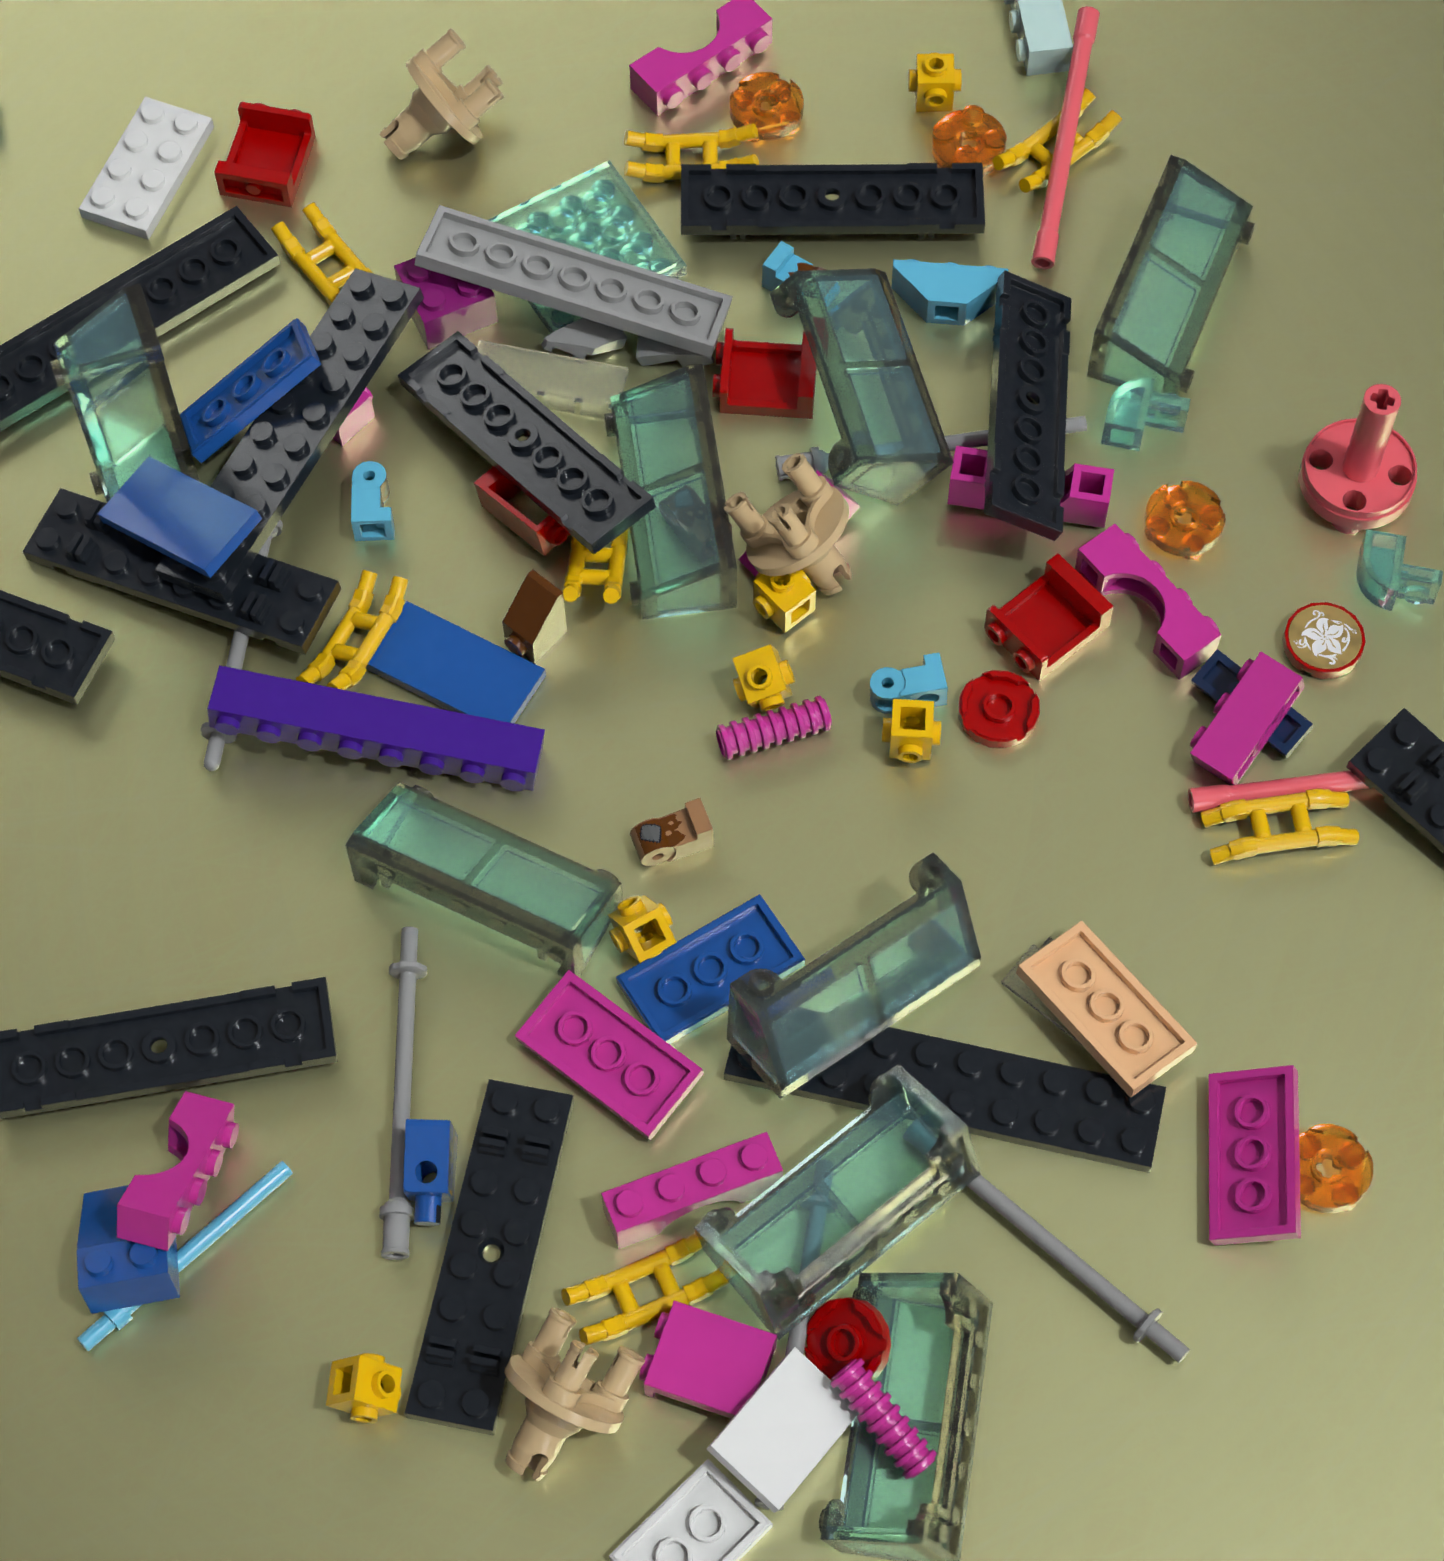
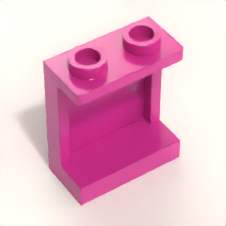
M674 1300L670 1313L662 1312L654 1333V1338L659 1339V1343L654 1355L646 1354L645 1363L640 1370L639 1380L644 1381L645 1396L654 1398L655 1393L728 1417L731 1420L765 1381L776 1350L777 1335Z

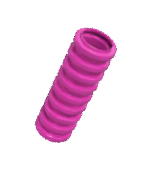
M819 695L814 697L813 702L805 699L802 701V705L799 706L796 702L791 703L789 709L781 706L778 708V712L775 713L772 710H767L765 716L757 713L754 714L751 720L748 717H743L741 723L733 720L729 722L727 727L719 724L717 725L716 738L722 756L727 760L733 759V754H738L741 757L745 755L747 750H750L751 753L757 752V747L762 746L765 750L770 747L771 743L779 746L782 744V740L785 739L787 742H792L795 736H798L800 739L805 738L808 732L816 735L819 729H823L824 732L829 731L832 720L825 699Z
M855 1358L831 1378L830 1385L833 1388L838 1386L841 1390L839 1393L842 1400L845 1398L849 1400L848 1408L851 1411L857 1410L859 1413L857 1419L868 1424L866 1427L869 1434L873 1432L876 1434L875 1442L878 1445L884 1444L886 1456L892 1455L895 1458L894 1466L896 1468H903L902 1476L906 1480L909 1478L913 1479L934 1462L937 1453L934 1449L928 1450L926 1448L928 1441L925 1438L919 1439L917 1436L919 1430L916 1426L911 1428L907 1424L910 1421L908 1416H901L899 1414L901 1408L897 1403L892 1405L889 1401L892 1397L889 1392L883 1393L880 1390L883 1386L881 1382H874L872 1380L873 1372L870 1369L865 1371L862 1367L865 1363L862 1358Z

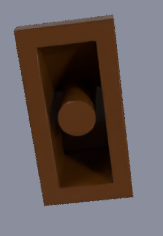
M533 569L525 577L502 621L505 637L504 643L512 653L520 657L525 656L536 664L567 633L563 592Z

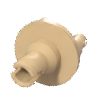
M451 28L427 50L421 49L406 62V67L418 88L412 93L409 106L395 117L387 128L384 127L379 134L386 139L384 141L385 145L400 160L407 158L409 153L417 150L433 135L447 134L452 128L468 142L475 145L483 138L477 125L480 122L479 117L504 98L498 88L503 82L499 77H496L497 73L489 65H486L465 86L461 84L459 86L454 85L442 73L441 68L456 54L466 48L462 39Z
M796 453L785 460L782 470L797 487V491L780 499L763 515L757 512L743 492L732 495L725 502L724 510L741 529L740 535L747 543V557L758 572L768 576H783L802 569L819 591L825 595H833L843 590L833 577V574L841 572L845 579L850 580L852 578L849 564L844 561L843 556L834 546L847 525L849 505L838 489L832 487L825 477L818 476L804 454Z
M553 1307L549 1310V1315L535 1341H529L523 1354L513 1355L505 1368L508 1380L526 1397L527 1414L514 1438L511 1449L507 1451L505 1461L513 1471L521 1476L526 1467L531 1468L534 1471L532 1477L535 1481L542 1480L548 1473L547 1469L555 1461L567 1437L579 1432L582 1428L604 1434L618 1431L624 1420L622 1411L629 1400L627 1392L641 1366L645 1363V1360L639 1353L620 1346L603 1380L595 1382L586 1378L599 1354L595 1349L589 1347L580 1362H578V1358L586 1344L573 1340L565 1358L560 1362L561 1358L558 1353L577 1321L569 1313L559 1308L554 1309Z

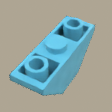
M893 259L891 288L926 323L965 326L996 304L998 278L1004 270L1008 271V269L996 268L990 265L969 266L958 265L953 262L932 263L920 262L915 259Z

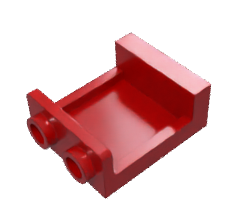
M240 102L238 107L240 124L227 161L218 160L214 171L219 194L292 208L316 137L312 116L297 109L288 110L270 107L262 103Z
M726 328L724 342L717 341L716 365H722L721 374H714L712 397L720 398V413L813 419L819 332L803 331L802 345L737 341L734 340V329Z
M1057 553L1046 562L1044 575L1000 609L995 605L987 609L984 628L987 636L994 644L1002 645L1013 655L1016 665L1023 672H1030L1040 681L1110 626L1114 606Z

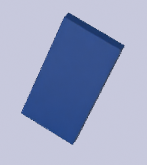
M298 318L291 321L179 415L191 453L200 463L209 458L321 365L308 330Z
M148 457L98 513L103 523L209 578L215 574L262 520L256 509L151 457Z
M408 601L404 604L398 620L392 624L366 667L368 671L448 711L514 724L546 677V670Z
M759 894L677 941V943L666 948L656 957L647 959L618 975L616 983L644 1025L668 1044H672L742 1003L743 996L752 997L805 966V958Z

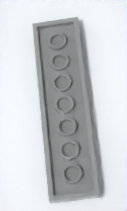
M439 205L418 248L414 264L415 266L710 358L715 349L733 297Z

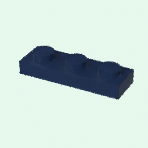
M1217 649L1194 675L1191 682L1217 703L1225 692L1231 694L1240 682L1236 678L1241 667ZM1291 707L1267 743L1284 757L1288 758L1314 726Z

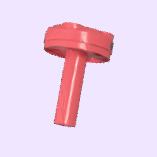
M1376 384L1366 390L1357 418L1340 420L1320 430L1307 446L1298 472V482L1306 502L1319 516L1331 522L1336 530L1344 534H1356L1361 530L1378 528L1398 518L1409 505L1417 483L1415 455L1407 441L1393 429L1401 405V397L1395 388L1386 384ZM1313 466L1321 467L1324 470L1316 469ZM1346 507H1352V508H1355L1356 510H1351V509H1348V508H1346Z

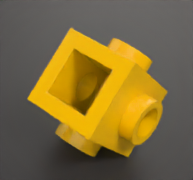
M954 53L917 54L916 69H909L908 74L909 92H915L916 112L953 111L954 92L961 91L962 85L961 69L954 68Z
M802 569L783 576H768L759 572L753 581V605L763 618L768 619L770 617L784 633L815 611L816 589L811 585L808 576Z
M771 644L732 658L739 676L733 679V683L741 702L747 700V703L752 708H761L762 712H766L767 710H774L785 704L784 699L793 696L789 684L795 683V678L787 659L781 661L778 650ZM767 677L765 683L761 684L762 680Z
M893 699L891 718H883L882 742L890 743L889 758H896L906 763L930 760L932 745L940 746L941 721H934V701Z
M645 895L641 897L632 896L618 904L616 911L608 914L614 927L609 930V935L615 947L620 953L626 951L639 963L656 957L663 950L677 943L669 927L673 925L667 909L661 902L656 904Z
M362 1353L332 1361L326 1406L350 1413L351 1420L361 1423H375L380 1416L397 1413L398 1402L401 1396L400 1384L403 1368L385 1363L384 1356L372 1353Z

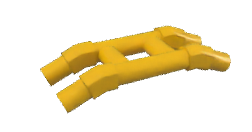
M1084 88L1079 118L1096 98L1087 88ZM1111 110L1100 122H1097L1084 137L1076 132L1070 166L1089 151L1099 147L1110 136L1111 131L1122 121V118L1114 110ZM1061 111L1023 142L1017 143L1014 147L993 158L992 163L996 170L1017 166L1028 159L1029 155L1043 165L1039 170L1034 171L1032 175L1020 179L1019 188L1024 193L1034 189L1039 190L1048 185L1053 154L1043 144L1057 134Z
M754 123L739 128L733 127L727 130H719V132L663 135V133H639L626 130L624 145L641 148V150L649 152H664L665 150L666 165L626 161L624 176L640 178L642 181L651 183L681 180L680 149L703 148V163L700 164H711V169H726V164L759 165L756 154L718 162L717 147H720V149L732 148L741 145L742 142L757 138L758 129Z
M313 202L302 211L312 224V228L318 237L322 240L323 243L306 253L305 249L296 237L292 235L283 221L274 225L271 231L280 242L282 249L289 259L300 268L324 296L326 302L331 305L340 292L339 289L344 286L355 268L370 273L373 272L347 246L328 219L321 213L315 202ZM335 254L346 267L327 278L317 264Z
M629 528L611 541V548L603 547L596 554L590 552L572 536L568 571L563 589L564 600L573 602L579 598L582 585H604L603 599L609 604H614L621 598L628 551ZM585 562L609 563L608 570L584 569Z
M362 570L358 587L354 591L347 612L323 651L317 655L316 659L295 680L312 684L321 681L330 674L336 664L335 661L340 660L348 663L339 671L338 676L327 684V687L346 690L357 684L366 673L367 665L393 623H396L401 615L405 602L403 599L409 580L393 576L388 595L385 596L383 606L379 611V616L367 614L372 604L374 597L373 589L378 574ZM355 628L369 630L359 648L345 645Z
M1310 789L1301 793L1273 797L1232 800L1220 804L1219 807L1202 811L1201 818L1206 828L1223 822L1229 823L1250 817L1254 836L1229 841L1228 844L1210 849L1214 865L1262 853L1311 846L1336 847L1337 845H1357L1359 841L1357 829H1346L1339 826H1321L1312 829L1307 811L1312 809L1347 808L1350 800L1347 792L1331 791L1330 789ZM1290 811L1295 832L1271 835L1266 814Z
M702 1228L692 1235L664 1247L659 1252L613 1272L585 1280L581 1284L563 1288L561 1296L566 1306L583 1301L596 1300L611 1294L610 1292L613 1291L623 1313L601 1320L600 1323L581 1328L579 1330L580 1341L587 1346L600 1341L605 1342L627 1334L632 1329L660 1318L662 1312L669 1314L674 1300L691 1306L711 1296L713 1292L730 1283L731 1279L724 1267H720L705 1277H700L682 1286L680 1289L670 1266L672 1267L694 1256L696 1252L712 1244L713 1241L709 1232ZM654 1274L664 1296L639 1307L629 1284Z

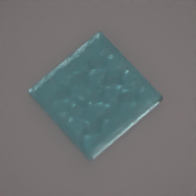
M610 160L489 219L502 225L672 278L679 279L687 275V265ZM528 301L550 334L572 322L582 319L579 316Z

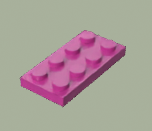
M570 970L565 973L515 1034L518 1042L650 1141L704 1075L701 1067Z
M1294 1065L1209 1074V1240L1216 1246L1300 1239L1298 1070Z

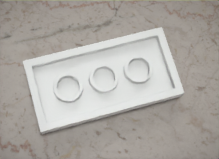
M145 96L80 205L79 212L81 218L149 240L214 128L212 118Z

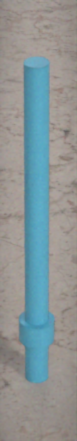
M283 1161L279 1162L177 1251L179 1273L293 1174L291 1169ZM142 1305L103 1312L104 1315L77 1337V1340L89 1352L115 1328L120 1331L133 1319L131 1314Z

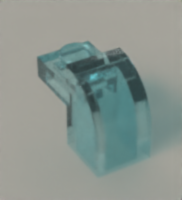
M1155 378L1130 380L1118 387L1110 399L1101 444L1140 451L1145 426L1183 433L1191 399L1180 397L1174 393L1153 392Z
M1366 529L1359 550L1356 570L1357 583L1364 596L1376 606L1392 611L1396 598L1405 599L1412 604L1427 603L1434 605L1441 587L1443 571L1403 564L1407 536Z

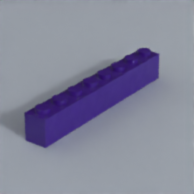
M220 665L207 708L209 727L215 728L220 733L226 735L247 734L256 736L259 740L267 743L282 741L297 744L300 748L307 751L323 749L338 752L339 755L348 759L363 757L378 760L381 764L388 767L404 765L419 768L422 772L429 775H441L444 773L460 776L461 779L470 783H482L485 781L500 784L503 788L510 791H522L524 789L534 791L545 729Z

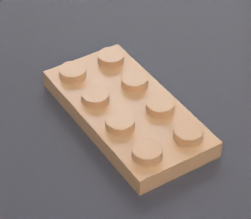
M1083 921L1077 923L1018 965L1016 974L1130 1098L1191 1054L1197 1046V1042Z

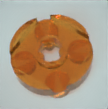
M754 73L739 82V88L735 90L734 94L732 91L730 96V117L734 126L739 128L754 123L757 127L758 137L748 140L749 142L780 139L787 135L795 134L800 128V121L804 112V98L799 86L791 79L789 84L787 81L779 79V74ZM763 102H768L769 106H776L771 110L760 109Z
M969 105L963 110L947 114L934 126L932 155L941 168H952V163H982L983 176L996 170L992 161L995 156L1005 152L1007 135L1003 126L996 118L985 113L980 106ZM970 139L976 142V147H972L969 144L962 146L961 144L963 140Z
M1181 481L1180 485L1168 487V484L1163 485L1151 495L1147 503L1144 516L1145 535L1157 547L1169 554L1182 556L1187 560L1198 559L1202 556V553L1213 548L1222 536L1226 518L1220 506L1221 500L1213 490L1198 482ZM1185 513H1189L1192 515V524H1181L1174 516H1183Z
M1318 1124L1299 1135L1300 1203L1307 1208L1322 1213L1349 1211L1366 1194L1373 1178V1161L1368 1149L1365 1151L1364 1147L1357 1141L1358 1137L1352 1131L1338 1125ZM1324 1159L1332 1160V1167L1339 1170V1175L1334 1174L1331 1178L1324 1177L1322 1172L1317 1170L1316 1165H1322Z

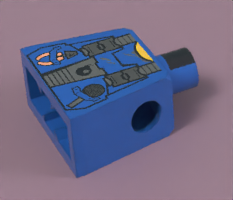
M406 1119L403 1190L408 1200L415 1202L414 1224L440 1225L442 1202L450 1203L454 1200L458 1134L450 1120ZM437 1173L436 1178L432 1182L423 1183L426 1175Z

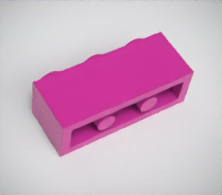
M1260 652L1255 660L1249 658L1244 663L1236 678L1240 681L1231 694L1225 692L1221 696L1213 710V713L1216 714L1208 728L1205 726L1200 727L1190 742V747L1193 748L1190 752L1193 762L1229 785H1237L1305 688L1303 677L1263 652Z

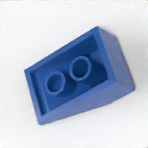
M129 1185L84 1193L77 1242L78 1289L91 1314L180 1298L176 1238L168 1251L117 1238V1204Z

